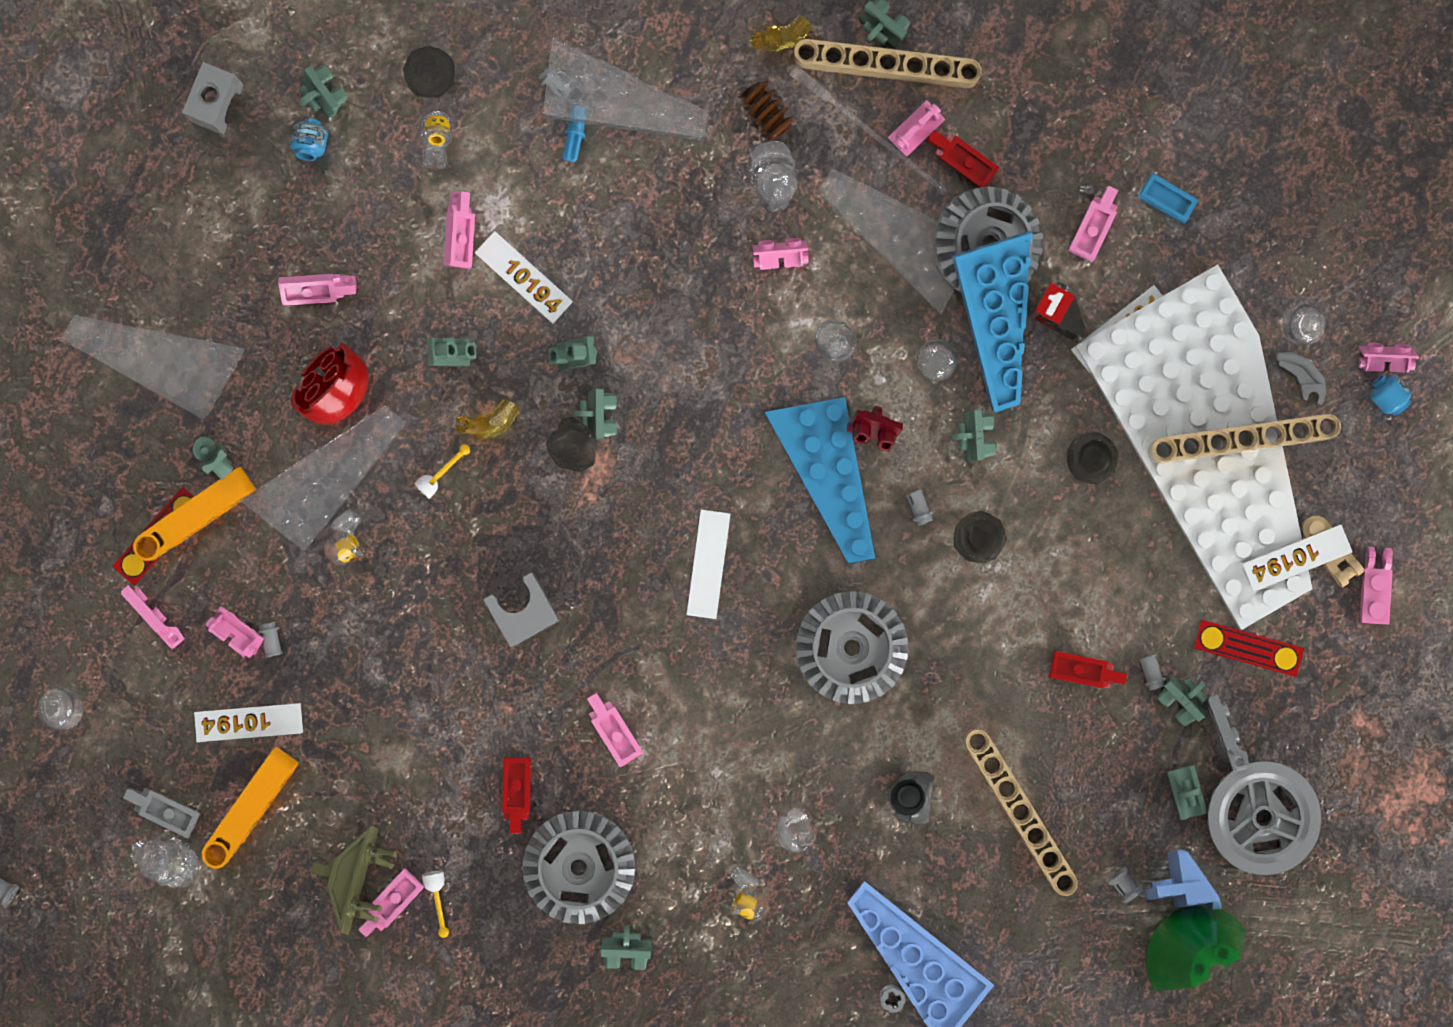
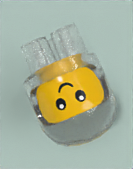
M434 111L427 114L422 121L421 140L425 144L422 148V166L431 168L435 165L438 169H445L448 154L445 147L452 141V121L447 114Z
M348 509L332 522L331 528L335 531L338 530V532L326 541L324 552L328 560L335 565H345L353 557H360L364 554V550L353 534L358 523L362 520L358 512Z
M735 867L730 874V878L734 879L733 882L740 890L733 901L729 913L734 916L739 914L750 922H757L768 911V899L763 893L753 888L759 885L758 878L740 867Z

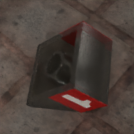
M1051 282L1044 288L1029 317L1077 343L1084 338L1086 331L1076 297L1070 293L1071 288L1061 282L1053 284Z

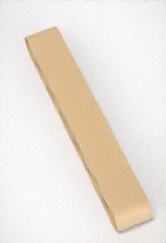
M812 39L799 41L794 49L795 63L801 68L959 88L975 86L982 73L980 64L976 60L969 58ZM803 48H808L813 52L814 56L809 60H805L799 56L798 52ZM834 51L840 55L841 59L836 63H831L826 59L825 55ZM863 55L868 63L864 66H857L853 62V57ZM881 59H891L894 62V67L889 70L882 68L880 65ZM911 61L918 62L921 66V71L918 73L910 72L907 64ZM940 64L944 65L948 69V74L939 76L935 73L934 67ZM971 68L975 72V78L965 79L961 74V70Z
M1324 414L1168 436L1154 440L1148 448V454L1151 460L1156 463H1169L1324 441L1334 438L1339 434L1341 423L1336 416ZM1323 420L1331 424V432L1328 435L1320 430V424ZM1295 424H1299L1304 428V435L1301 439L1293 434ZM1268 428L1276 431L1277 439L1275 442H1270L1266 439L1265 432ZM1240 432H1246L1249 435L1250 443L1248 446H1243L1239 443L1238 435ZM1214 435L1219 436L1223 441V446L1220 450H1216L1211 446V438ZM1186 439L1192 440L1196 445V450L1193 454L1187 453L1183 448ZM1159 443L1165 444L1169 449V454L1166 458L1159 457L1156 452V447Z
M980 729L969 730L963 739L966 750L1048 883L1058 894L1062 896L1072 895L1078 887L1076 876L991 738L985 731ZM974 734H981L983 736L984 743L981 748L973 749L971 747L970 738ZM990 757H995L998 761V768L994 772H987L984 768L985 761ZM1004 781H1010L1013 786L1012 792L1007 796H1002L999 792V786ZM1020 804L1025 805L1027 808L1026 816L1022 819H1016L1013 814L1014 808ZM1033 828H1039L1042 833L1041 839L1035 843L1030 842L1028 839L1029 831ZM1047 852H1054L1056 855V861L1051 866H1045L1042 861L1044 854ZM1063 875L1069 876L1071 880L1069 887L1059 889L1057 886L1058 878Z

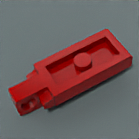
M934 130L927 139V142L937 149L934 154L942 162L978 188L986 187L999 169L996 164L958 136L954 137L948 134L945 138Z
M1053 651L1048 677L1098 688H1110L1111 682L1125 684L1127 674L1113 671L1114 664L1108 663V661Z
M503 757L502 813H504V819H510V834H521L522 820H529L532 758Z

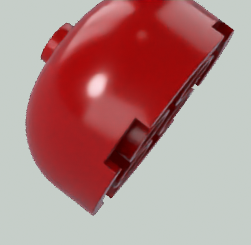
M340 343L339 347L335 349L331 346L327 347L302 372L301 376L305 378L299 390H293L291 405L293 409L313 423L328 425L345 419L360 405L368 388L369 373L364 360L344 343ZM320 366V369L325 373L324 377L314 370Z

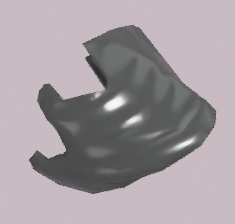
M910 772L899 777L887 794L898 818L917 824H925L930 821L931 797L935 781L934 775L928 772Z

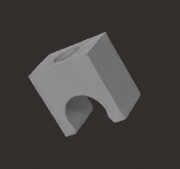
M202 62L182 113L192 123L224 135L227 128L225 115L229 103L235 93L241 94L244 84L235 74ZM208 91H217V97L214 101L205 102V95Z
M533 572L523 577L524 583L530 591V601L522 611L511 613L501 606L499 598L495 595H490L483 599L510 648L560 621Z

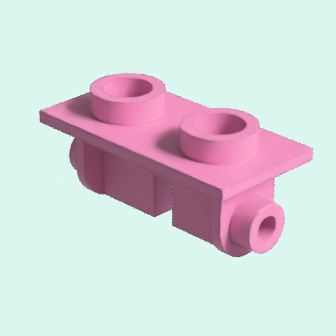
M926 100L888 139L907 157L946 119L940 114L941 110L935 104L931 105Z
M789 238L784 243L764 240L758 242V245H752L753 254L759 255L753 257L754 268L760 267V270L779 268L778 258H784V267L803 266V263H809L808 252H803L808 251L807 241H801L800 238Z
M1368 343L1367 346L1358 347L1364 356L1359 358V368H1364V371L1384 372L1385 362H1389V372L1409 373L1410 370H1415L1416 366L1415 359L1412 358L1419 359V355L1414 348L1407 344H1395L1394 347H1384L1380 343Z
M222 606L218 608L215 616L211 617L206 623V626L209 628L208 631L223 642L228 637H231L232 640L228 645L242 657L247 656L251 658L252 655H255L264 640L254 629L247 626Z

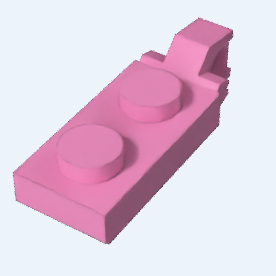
M1108 186L1102 198L1095 196L1094 200L1091 201L1068 249L1069 252L1094 262L1117 213L1118 206L1112 204L1118 192L1117 189Z
M451 192L446 218L445 266L470 269L472 267L475 214H472L471 208H469V192Z
M321 274L279 277L278 279L283 306L337 302V299L342 298L343 295L356 294L357 289L356 278L352 275Z
M128 585L121 591L122 596L171 649H174L185 639L178 627H169L163 623L167 618L157 607L152 610L145 603L149 598L138 586L133 589Z
M597 692L587 698L594 709L593 712L589 713L592 719L591 722L620 767L644 753L616 707L610 701L604 704Z
M404 868L371 903L382 906V911L368 910L369 914L379 918L378 922L374 923L367 920L359 928V931L367 937L376 927L380 931L385 927L387 928L425 886L409 870Z

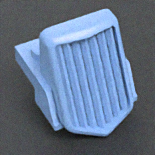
M1175 850L1168 853L1171 879L1152 882V888L1145 889L1146 900L1173 897L1175 908L1202 904L1212 910L1222 907L1218 894L1191 855L1185 850Z

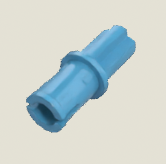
M571 107L569 124L567 129L564 130V134L567 136L562 159L565 161L576 162L578 159L581 139H584L586 136L584 134V127L588 110L585 108Z

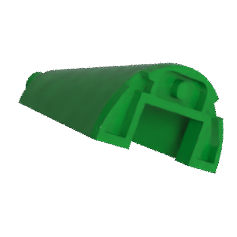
M1204 905L1184 907L1169 914L1154 929L1148 941L1149 945L1147 955L1145 956L1147 975L1154 991L1189 989L1200 985L1210 978L1209 970L1213 965L1220 964L1225 968L1241 958L1247 930L1229 913L1221 909L1212 910Z

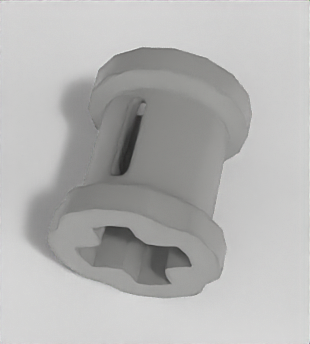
M1127 867L1119 869L1107 880V883L1113 885L1122 896L1121 900L1125 904L1133 900L1143 890L1130 877Z
M0 878L1 905L6 907L16 895L19 886L16 884L11 885Z
M890 984L883 987L880 991L879 999L885 1010L891 1013L902 1010L905 1004V995L900 987ZM893 992L895 996H900L896 998V1004L891 1005L890 1001L885 1002L889 998L888 993Z

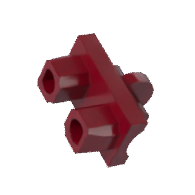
M876 405L871 412L857 409L852 421L848 422L846 431L852 433L853 442L865 444L871 438L877 440L879 450L889 452L894 446L896 438L903 430V423L882 416V407Z

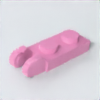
M1368 546L1366 549L1365 572L1362 573L1360 623L1389 625L1393 571L1391 570L1393 554L1391 548H1384L1382 569H1373L1376 558L1375 547Z

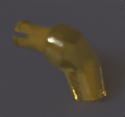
M799 14L787 26H768L763 32H754L752 35L757 37H751V45L755 49L766 48L768 51H778L793 47L804 39L813 28V25Z
M503 399L491 413L478 415L475 418L458 417L456 422L464 423V425L455 424V428L458 433L471 434L477 440L493 438L508 430L520 408L516 404Z

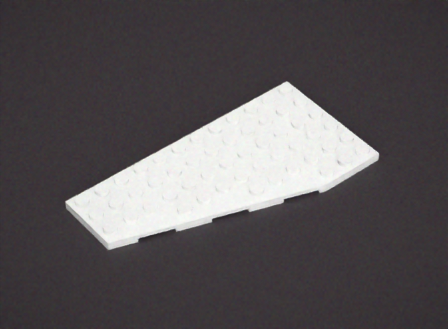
M1218 265L1214 266L1075 346L1239 630L1248 627L1312 590L1309 570L1253 592L1243 567V563L1302 540L1283 446L1169 463H1156L1151 460L1148 454L1150 444L1162 437L1277 421L1259 334ZM1268 428L1265 432L1266 439L1270 442H1275L1277 433L1274 429ZM1240 432L1238 441L1241 445L1248 446L1250 437L1246 432ZM1214 435L1211 438V446L1216 450H1220L1223 446L1222 439ZM1186 439L1183 448L1187 453L1193 454L1196 450V445L1192 440ZM1159 443L1156 447V452L1159 457L1166 458L1169 454V449L1165 444Z

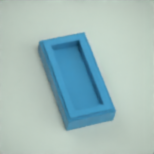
M1154 173L1150 174L1137 196L1182 224L1186 223L1199 201Z

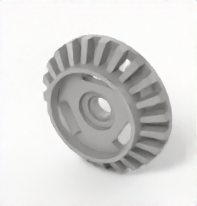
M981 187L960 194L945 207L934 230L933 250L940 272L953 288L961 292L952 255L962 253L961 236L964 235L968 250L983 246L982 241L987 235L992 236L996 242L1027 231L1033 232L1032 242H1030L1029 257H1031L1030 268H1028L1027 283L1031 279L1030 276L1038 268L1039 256L1042 255L1041 240L1043 236L1038 227V224H1040L1038 218L1033 215L1032 208L1029 204H1025L1020 196L1003 188ZM992 207L1006 212L1011 216L1010 223L986 216L988 208Z
M842 592L823 599L807 613L797 634L796 656L803 676L818 693L840 703H865L882 696L896 684L903 673L907 661L908 639L904 625L897 613L884 601L867 593ZM863 613L884 630L879 637L875 636L857 621ZM821 629L831 630L827 657L817 656ZM852 639L856 640L860 645V651L854 656H850L844 651L845 643ZM871 666L875 667L877 673L875 676L851 684L848 675Z
M1259 761L1249 762V768L1233 773L1231 770L1229 774L1219 781L1220 783L1213 790L1210 803L1207 806V827L1209 828L1211 841L1214 843L1217 851L1230 864L1252 874L1272 875L1295 867L1309 855L1320 833L1321 809L1316 793L1301 774L1279 763ZM1279 786L1294 804V809L1290 812L1273 793ZM1240 793L1244 796L1235 820L1232 821L1228 819L1229 806L1234 796ZM1261 810H1267L1271 815L1270 822L1264 826L1259 825L1256 821V815ZM1279 839L1280 847L1254 852L1253 843Z
M581 810L561 813L543 823L527 844L522 865L523 879L530 897L548 916L565 923L586 924L599 921L612 914L626 899L635 876L634 852L624 832L605 816ZM559 837H561L568 843L552 864H550L544 857ZM602 843L605 844L614 868L608 871L605 870L596 848L597 845ZM579 859L586 863L587 870L583 875H576L572 872L571 864L573 861ZM569 891L589 894L588 902L565 901L561 899V892Z

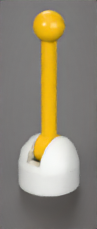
M466 444L461 445L459 452L434 476L423 475L414 485L430 499L438 489L437 480L463 455H468L470 447Z
M439 870L422 874V880L425 888L434 894L440 926L438 935L445 938L448 936L449 930L445 927L439 890L444 886L445 877L444 872Z

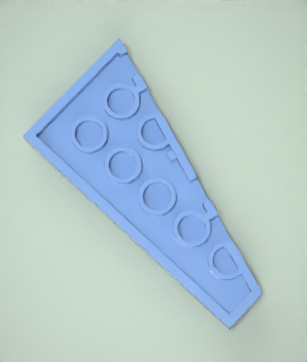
M863 881L847 903L927 1027H962L994 984L867 882Z

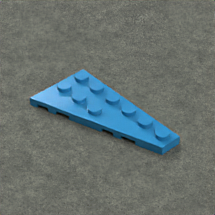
M1031 231L952 255L987 395L993 412L1019 405L1021 400V362L1025 345L1023 343L1024 329H1026L1029 290L1027 280L1028 268H1030L1031 262L1029 252L1033 235Z
M845 397L764 412L847 563L875 559L851 432L846 431L847 424L850 421Z

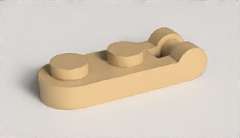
M1310 516L1302 522L1301 534L1306 539L1332 527L1323 517ZM1351 553L1323 564L1341 588L1349 584V579L1353 576H1359L1365 572L1362 565ZM1344 560L1348 567L1341 571L1337 565Z

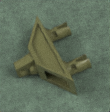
M370 826L334 860L330 859L328 866L313 862L311 873L325 877L323 884H327L341 934L349 935L354 917L377 923L379 918L369 914L368 910L382 911L381 905L359 900L369 864L373 863L392 869L395 864L384 860L383 857L397 858L396 851L375 847L379 828L375 826Z

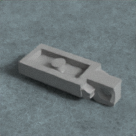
M1218 695L1210 697L1206 706L1233 773L1249 768L1247 752L1239 749L1237 743L1240 742L1235 727L1230 728L1227 717H1230L1226 702H1220Z
M130 787L123 799L136 804L134 811L138 812V815L185 838H190L201 815V812L146 787L143 792Z

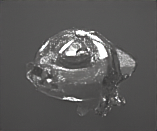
M768 141L755 147L752 153L751 184L754 186L757 195L769 204L768 210L777 212L780 209L785 210L789 201L794 196L797 190L799 170L796 169V160L792 158L789 148L783 142Z
M155 838L145 844L137 841L131 845L133 853H130V857L138 865L141 874L145 878L158 883L161 887L167 885L174 889L176 887L183 888L188 886L198 872L199 863L195 851L188 843H182L179 839Z

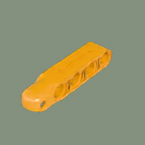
M242 467L234 469L224 479H219L140 534L133 544L135 555L144 561L157 559L257 490Z
M276 746L268 755L203 847L202 859L207 866L218 869L230 861L298 766L299 762Z

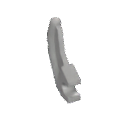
M1278 352L1276 355V361H1279L1278 365L1297 378L1301 400L1308 401L1309 394L1315 393L1317 395L1315 405L1322 406L1326 395L1324 376L1309 359L1294 352Z

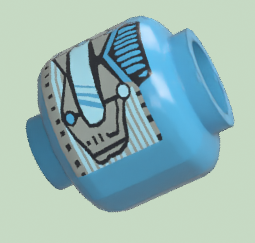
M306 118L305 121L294 125L290 148L299 159L314 161L325 152L328 131L325 127L321 126L319 120Z
M1383 374L1373 381L1372 386L1374 388L1370 393V398L1382 413L1398 415L1411 404L1410 397L1412 392L1398 375L1386 376Z

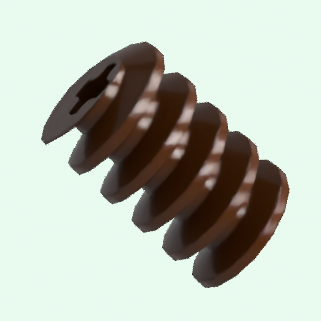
M767 80L752 85L741 93L738 98L746 97L743 102L744 107L753 106L749 111L750 116L759 115L755 123L757 125L765 124L762 128V133H771L768 141L772 142L791 128L790 124L794 117H784L788 110L787 107L778 109V105L782 100L781 98L771 99L776 91L774 89L765 90L769 84Z

